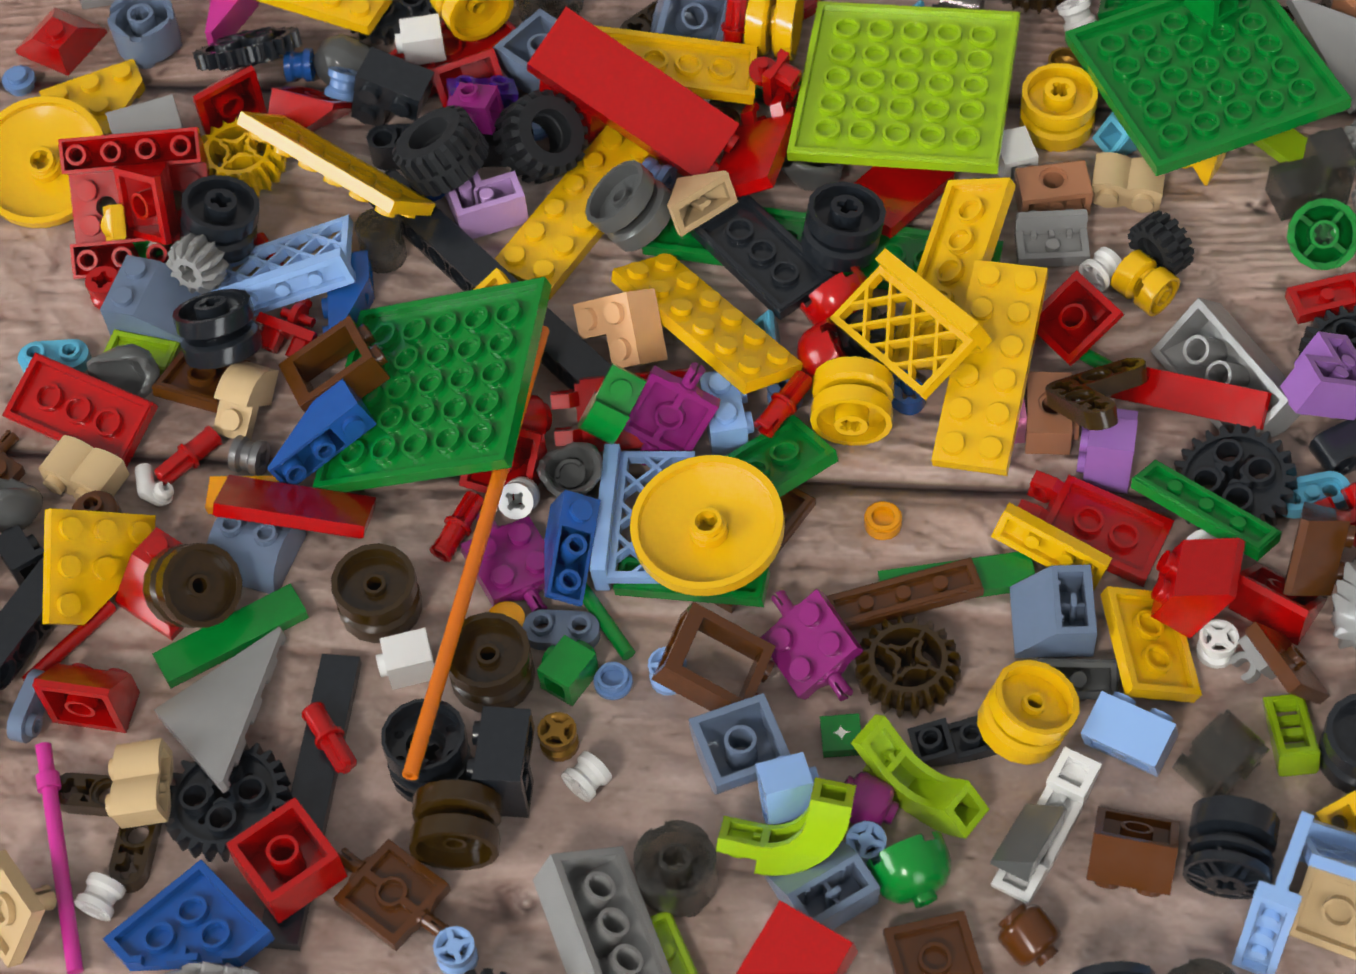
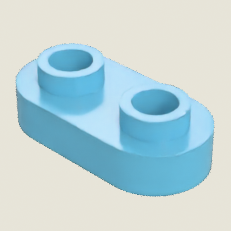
M78 339L35 341L25 345L18 354V362L23 373L26 371L35 352L83 373L88 369L86 363L92 358L87 345Z
M1323 471L1297 477L1298 489L1293 490L1297 504L1285 503L1288 514L1284 517L1291 519L1300 518L1304 502L1314 503L1327 497L1324 493L1334 495L1331 498L1338 510L1346 505V501L1340 490L1350 485L1348 479L1335 471Z

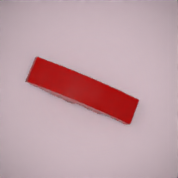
M1146 367L1148 376L1146 383L1111 395V398L1231 424H1240L1246 427L1256 426V429L1263 430L1272 393Z

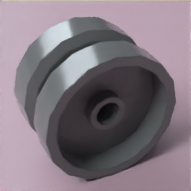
M636 160L625 161L611 169L594 187L587 201L585 209L586 218L597 229L605 234L607 233L608 238L626 252L637 251L654 240L668 224L671 215L667 204L672 191L661 181L654 179L653 174Z

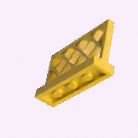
M885 248L875 258L879 263L878 268L830 317V320L926 400L976 347L983 351L993 340L979 322ZM883 279L889 283L887 296L872 298L873 290ZM912 302L911 314L895 317L896 303ZM888 305L887 318L871 321L872 307ZM863 309V322L849 325L845 322V319L854 310ZM935 320V333L918 336L919 322ZM911 324L910 337L894 340L895 326ZM886 328L885 341L870 343V330ZM958 339L962 342L952 354L942 355V341ZM934 343L933 357L917 359L918 345ZM909 347V360L894 363L893 349ZM933 366V374L922 386L917 383L916 369Z

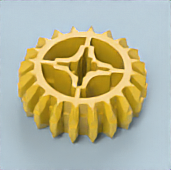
M237 117L234 123L227 124L223 121L222 127L219 129L211 127V135H202L209 163L210 176L223 175L242 180L254 189L258 197L261 190L271 191L272 183L280 182L281 174L286 172L287 157L272 150L273 145L250 138L248 136L249 131L237 125ZM261 151L265 152L263 156L259 155ZM219 162L223 163L221 167L217 166Z

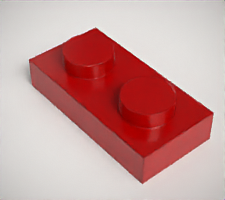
M1356 272L1287 287L1285 298L1297 324L1314 321L1315 317L1323 319L1327 310L1338 315L1340 306H1343L1347 312H1353L1356 305Z

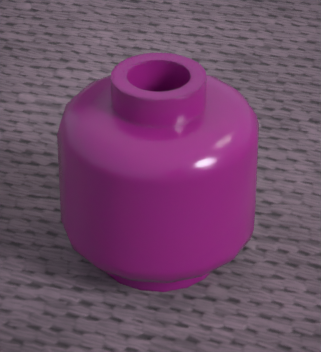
M864 771L859 772L855 777L849 775L844 783L856 785L849 823L854 825L862 821H871L880 826L882 823L890 825L899 807V803L893 800L894 788L878 777Z

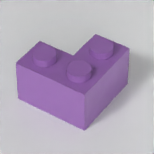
M1318 331L1296 359L1294 369L1280 387L1288 399L1289 406L1297 414L1355 420L1356 349L1347 335Z
M1117 408L1118 423L1115 426L1104 430H1088L1082 427L1076 472L1084 473L1083 481L1110 492L1127 494L1135 449L1138 411Z

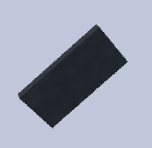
M750 195L738 197L736 204L693 229L691 235L762 304L773 311L779 320H782L798 309L802 302L807 303L810 301L809 295L824 282L835 276V274L813 263L804 254L801 243Z

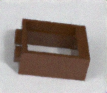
M349 315L278 364L297 403L304 412L307 411L316 398L342 378L360 398H363L390 379L383 366L388 360L376 344L372 346L376 339L364 323L358 326ZM358 348L362 357L316 389L313 388L310 382L313 378Z
M693 601L680 615L652 680L703 708L713 711L759 695L756 692L760 682L764 683L774 667V662L770 659L776 646ZM697 631L754 660L739 696L682 666Z

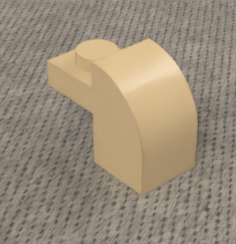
M241 361L230 365L222 375L215 391L214 398L219 399V405L213 429L219 435L234 439L237 435L247 436L251 441L259 406L272 404L279 370L248 361Z

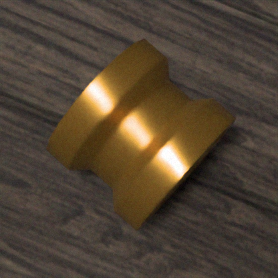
M553 712L540 720L537 726V735L543 755L555 762L571 759L579 748V737L574 719L568 714ZM553 739H559L560 742H554Z

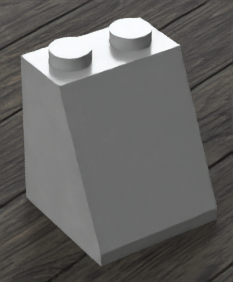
M172 94L106 112L112 134L184 128Z

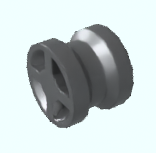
M237 435L229 449V469L235 472L247 470L252 476H262L269 463L270 444L264 440L252 442L247 436Z

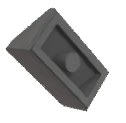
M1037 658V661L1047 663L1061 671L1073 684L1079 699H1098L1101 691L1112 696L1114 692H1119V670L1116 659Z
M1025 804L990 864L1029 882L1060 830L1066 808Z

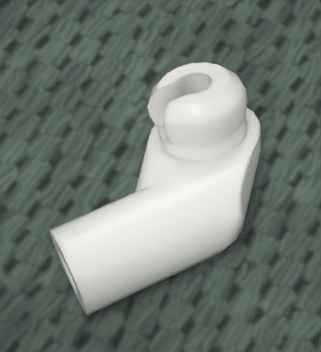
M142 463L135 467L138 497L157 507L166 506L171 503L174 495L173 486L169 482H167L166 486H163L162 481L155 483L153 466L151 464Z

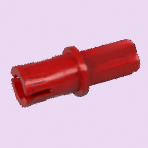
M727 0L725 21L721 24V30L724 32V42L743 44L747 0Z
M801 370L796 371L779 393L775 392L772 394V401L753 423L761 434L772 438L789 415L796 413V405L812 387L813 379Z
M206 426L203 431L187 444H179L177 446L178 451L155 469V476L159 481L163 482V485H166L167 482L172 484L192 467L197 469L200 466L199 462L218 446H221L223 444L221 437L212 427Z
M471 490L467 491L452 516L445 518V526L429 549L435 557L444 562H450L463 539L470 536L472 532L470 527L479 514L484 501L480 494Z
M314 702L308 705L301 714L302 719L307 723L316 738L315 746L317 749L324 751L337 773L347 774L351 772V769L357 766V759L344 739L345 733L343 728L335 725L324 703Z

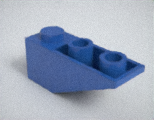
M368 250L351 252V266L356 273L355 283L328 291L327 297L321 299L324 319H328V326H323V333L349 315L357 324L360 311L370 309L375 300L374 276Z
M342 378L311 403L267 469L279 482L298 485L373 428L376 422L362 399Z
M564 490L550 505L544 538V597L579 607L583 605L600 499Z

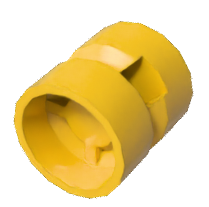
M1137 249L1121 261L1113 273L1110 285L1126 299L1134 298V304L1146 314L1156 316L1171 303L1180 287V279L1165 267L1157 268V263L1142 250Z

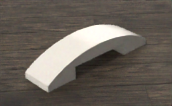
M1064 747L1047 778L1046 788L1036 804L1066 808L1060 830L1029 882L999 868L991 883V887L1027 905L1030 904L1066 843L1102 767L1101 763Z

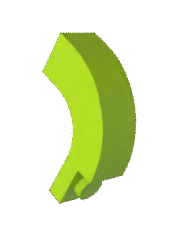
M875 714L851 742L852 746L867 764L863 771L890 784L895 791L893 800L899 803L901 809L939 832L966 839L990 810L969 780L943 775L920 760L910 750L884 715Z
M815 777L809 806L797 819L784 824L770 825L724 816L717 840L716 852L728 854L734 858L756 860L754 874L789 875L810 869L829 857L843 840L850 821L856 785Z

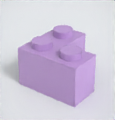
M477 171L463 185L445 194L456 225L472 239L522 225L529 218L525 195L515 171L481 180Z

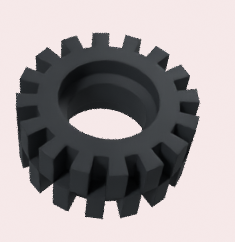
M1162 211L1152 212L1129 230L1128 239L1131 242L1128 244L1130 249L1142 250L1156 261L1157 268L1165 267L1171 273L1177 275L1194 261L1192 256L1195 254L1194 248L1189 246L1192 244L1191 238L1185 237L1184 234L1187 233L1185 228L1180 229L1178 227L1179 221L1175 218L1170 220V214L1166 212L1162 214Z

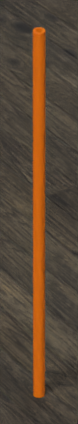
M543 326L521 427L550 332L546 326ZM509 468L492 471L402 772V776L408 780H417Z

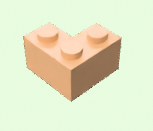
M655 288L623 292L573 304L579 336L582 339L607 336L611 363L627 368L668 360Z

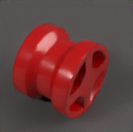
M98 266L92 269L85 278V286L90 294L91 301L98 309L101 308L118 274L117 270L113 267Z

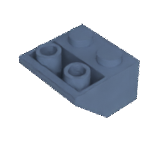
M1091 565L1049 566L1010 586L1014 658L1094 656L1097 624Z
M843 840L829 857L810 869L789 875H764L779 901L781 900L831 930L878 904L880 886L859 854Z

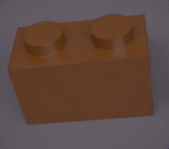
M1304 502L1286 573L1283 594L1289 596H1332L1334 584H1336L1337 580H1343L1346 562L1341 561L1344 547L1352 548L1356 533V525L1350 524L1351 512Z
M1098 807L1086 880L1094 881L1097 886L1105 889H1118L1121 886L1136 889L1137 893L1147 897H1159L1161 894L1170 896L1179 849L1180 821Z

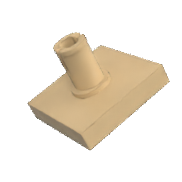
M5 849L0 851V957L7 968L22 964L44 912L54 910L57 899L54 891H51V887L48 884L32 889Z
M1308 866L1298 894L1303 897L1289 935L1356 960V881Z

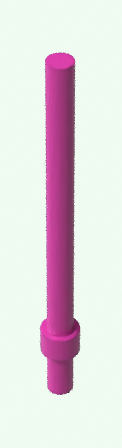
M42 742L35 746L39 773L35 775L37 792L42 794L66 971L67 974H79L84 969L58 791L62 788L60 772L55 770L51 743Z

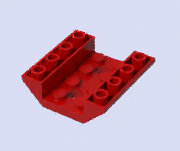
M199 127L58 139L61 172L69 176L76 244H70L73 279L86 278L87 274L98 266H110L119 272L126 255L139 257L133 243L148 241L126 235L127 237L123 240L106 241V236L101 229L103 214L99 208L100 202L109 196L115 200L116 204H120L113 168L122 165L168 161L173 191L178 190L183 193L187 186L198 178L210 176L209 163ZM178 210L177 215L180 226L181 210ZM180 228L172 244L178 240L180 241ZM152 244L146 251L147 259L161 261L166 264L169 259L167 253L171 249L168 245ZM161 248L164 255L155 258L156 251Z

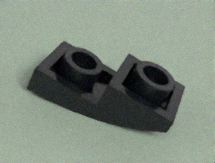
M978 715L948 724L945 717L907 729L914 754L929 767L959 764L997 755L982 738L977 726Z

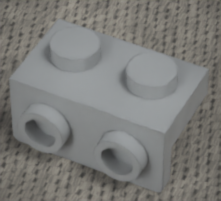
M1065 209L1055 211L1032 210L1016 213L1014 237L1017 264L1036 267L1077 266L1086 259H1090L1087 233L1088 211L1086 209Z

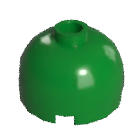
M1319 198L1306 202L1294 212L1288 223L1286 238L1290 252L1298 262L1311 269L1330 270L1341 267L1353 258L1356 253V214L1348 205L1336 199Z
M932 831L934 839L928 841L924 840L922 834H918L885 848L878 853L882 861L878 862L875 866L871 859L866 862L867 868L880 886V894L888 901L898 904L913 902L915 908L927 906L938 899L936 892L946 885L951 873V857L940 832Z

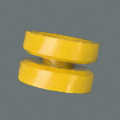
M429 0L451 33L462 41H476L490 36L508 20L514 7V0Z
M748 0L744 44L756 45L757 57H765L772 44V51L776 59L777 53L781 48L789 53L791 61L795 60L802 32L804 0Z
M1051 63L1038 67L1027 75L1022 84L1019 126H1026L1030 138L1037 148L1049 152H1066L1076 149L1089 140L1094 130L1098 88L1090 75L1080 67L1067 63Z
M857 356L839 357L823 363L816 369L813 376L812 394L814 399L811 404L810 414L812 429L820 437L830 442L848 446L867 445L887 436L893 426L892 401L894 399L895 384L893 374L885 365L872 359Z
M1034 660L1014 661L1002 669L978 709L977 726L988 746L996 754L1008 761L1024 765L1042 763L1054 755L1062 740L1074 725L1079 715V697L1073 684L1067 677L1049 664Z

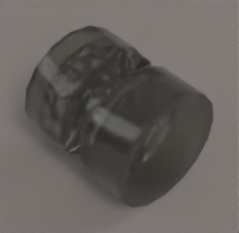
M375 208L363 212L355 221L354 228L360 251L368 250L373 272L389 273L397 270L403 265L407 257L398 215L396 214L395 218L386 217L376 212Z

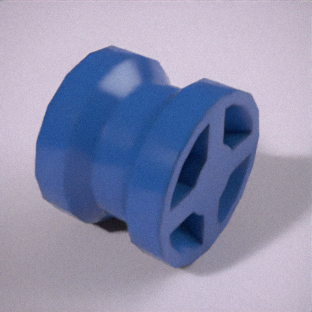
M305 48L302 52L289 51L283 54L284 76L287 82H295L300 78L305 79L307 82L315 81L316 70L313 66L314 51L312 48Z

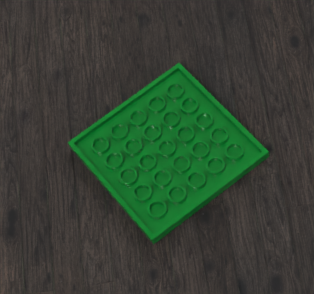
M1156 0L1065 32L1066 44L1083 69L1090 75L1099 93L1156 177L1351 108L1352 98L1277 0H1239L1238 10L1214 27L1185 8L1184 0Z
M546 277L361 310L357 325L361 326L364 323L375 337L376 342L372 346L376 344L387 358L388 362L383 366L390 379L361 398L375 420L376 425L320 467L316 472L313 488L350 492L511 468L552 287ZM358 348L348 354L345 368L362 357Z

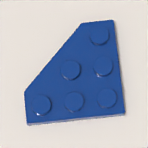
M199 860L106 935L103 940L131 972L181 969L182 966L188 963H201L203 961L221 965L229 963L235 967H240L251 960L275 938L271 931L202 860Z

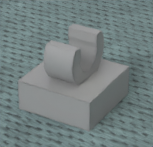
M1247 635L1240 638L1238 643L1244 651L1235 653L1230 658V663L1238 668L1244 662H1250V669L1241 676L1242 680L1248 684L1254 683L1260 678L1261 674L1271 680L1276 678L1274 672Z

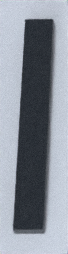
M322 654L311 704L314 702L324 703L335 725L343 728L345 733L344 739L346 740L362 662L358 656ZM306 723L291 794L292 799L296 797L325 836L338 773L333 768L324 751L317 749L315 746L316 738ZM310 903L279 924L265 906L262 923L271 931L275 938L265 948L300 951Z

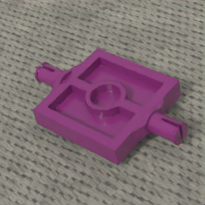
M691 363L684 378L676 377L654 365L646 379L643 390L629 414L630 418L623 429L635 435L644 443L639 451L693 450L718 410L721 399L696 386L705 373V368L701 364L697 369L698 363Z
M529 516L502 526H498L494 519L477 576V580L492 606L504 601L525 600L532 612L547 609V605H545L539 595L544 589V540ZM472 539L461 543V553L465 560Z
M816 589L797 605L791 602L785 590L776 592L777 596L773 595L771 601L774 602L782 617L760 637L776 646L771 656L798 698L806 700L819 688L830 685L839 701L848 699L847 695L851 696L853 690L847 684L842 674L848 664L864 651L824 592Z

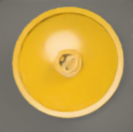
M36 96L18 101L0 112V216L13 224L28 228H49L73 220L69 176L61 172L58 139L105 135L99 123L85 108L61 97Z
M703 455L687 458L659 472L646 484L639 494L630 520L632 544L644 570L664 587L678 593L693 596H713L728 593L755 580L775 559L781 547L785 529L781 499L769 478L759 469L745 461L722 455Z

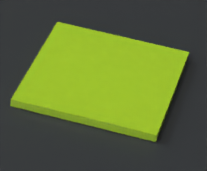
M818 1L787 149V160L998 174L1021 12Z

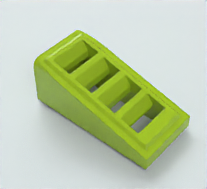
M1293 694L1263 697V707L1278 775L1286 777L1317 773L1319 771L1320 750L1305 699ZM1297 711L1295 715H1276V713ZM1300 726V727H1296V728L1280 729V728H1285V727ZM1303 741V742H1299V743L1284 744V743H1287V742Z

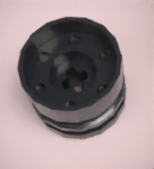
M415 699L400 705L388 716L382 727L381 744L391 780L396 791L409 802H413V795L416 790L427 783L440 780L467 781L468 758L472 757L465 724L459 711L447 702L440 701L417 780L404 778L402 772L424 699Z
M1214 795L1202 798L1194 803L1188 833L1191 841L1187 844L1182 872L1186 882L1197 890L1212 896L1227 899H1253L1259 880L1272 884V871L1275 864L1272 853L1275 852L1280 826V819L1276 812L1265 804L1234 795Z

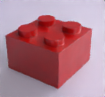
M296 797L226 843L235 865L278 924L348 877L340 855Z

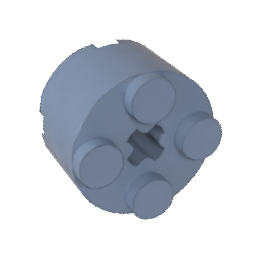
M115 0L109 9L111 14L108 18V25L117 51L123 59H134L139 68L150 69L156 63L165 60L181 48V32L170 0Z

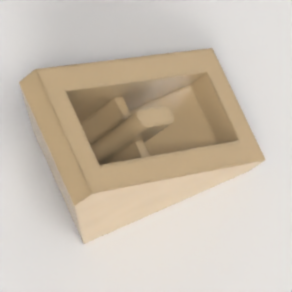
M718 171L677 178L667 206L677 234L682 237L736 204L738 200L728 172Z

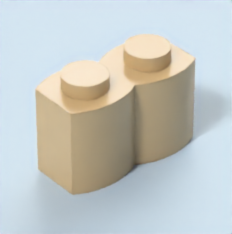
M1097 153L1091 184L1093 190L1092 203L1104 208L1124 206L1139 213L1159 211L1165 174L1156 177L1143 157L1131 159L1119 153Z
M63 435L38 468L44 479L43 484L50 491L61 495L63 492L73 495L76 500L83 494L94 490L108 492L114 497L130 475L124 461L118 456L100 448H93L89 444L68 435Z
M163 738L116 745L113 758H110L108 762L109 776L113 781L110 793L105 798L108 816L113 818L121 829L168 822L171 810L170 785L173 777V753Z

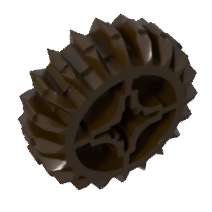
M900 615L897 619V624L892 625L885 619L881 630L872 627L869 631V638H862L860 646L864 651L855 658V664L857 665L855 668V678L857 681H860L859 689L861 693L868 694V701L871 705L881 702V710L884 714L891 708H894L899 719L903 716L904 711H911V714L916 719L919 716V709L923 708L931 715L935 709V704L944 707L947 703L948 695L953 696L956 692L957 682L961 678V669H959L961 656L956 652L954 639L947 640L945 628L934 631L932 620L923 626L919 624L917 616L912 619V623H905ZM924 652L933 657L939 669L931 666L932 662L923 657ZM877 664L884 667V671L892 676L891 682L879 673L876 667Z

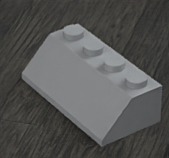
M1198 298L1151 350L1153 355L1169 372L1272 393L1264 429H1256L1257 437L1269 431L1272 439L1285 432L1301 415L1295 413L1289 406L1288 399L1280 387L1286 379L1284 374L1221 303ZM1209 419L1219 432L1222 425H1224L1228 433H1233L1236 424ZM1241 426L1242 433L1247 434L1251 427Z
M623 846L550 854L533 879L566 974H672Z

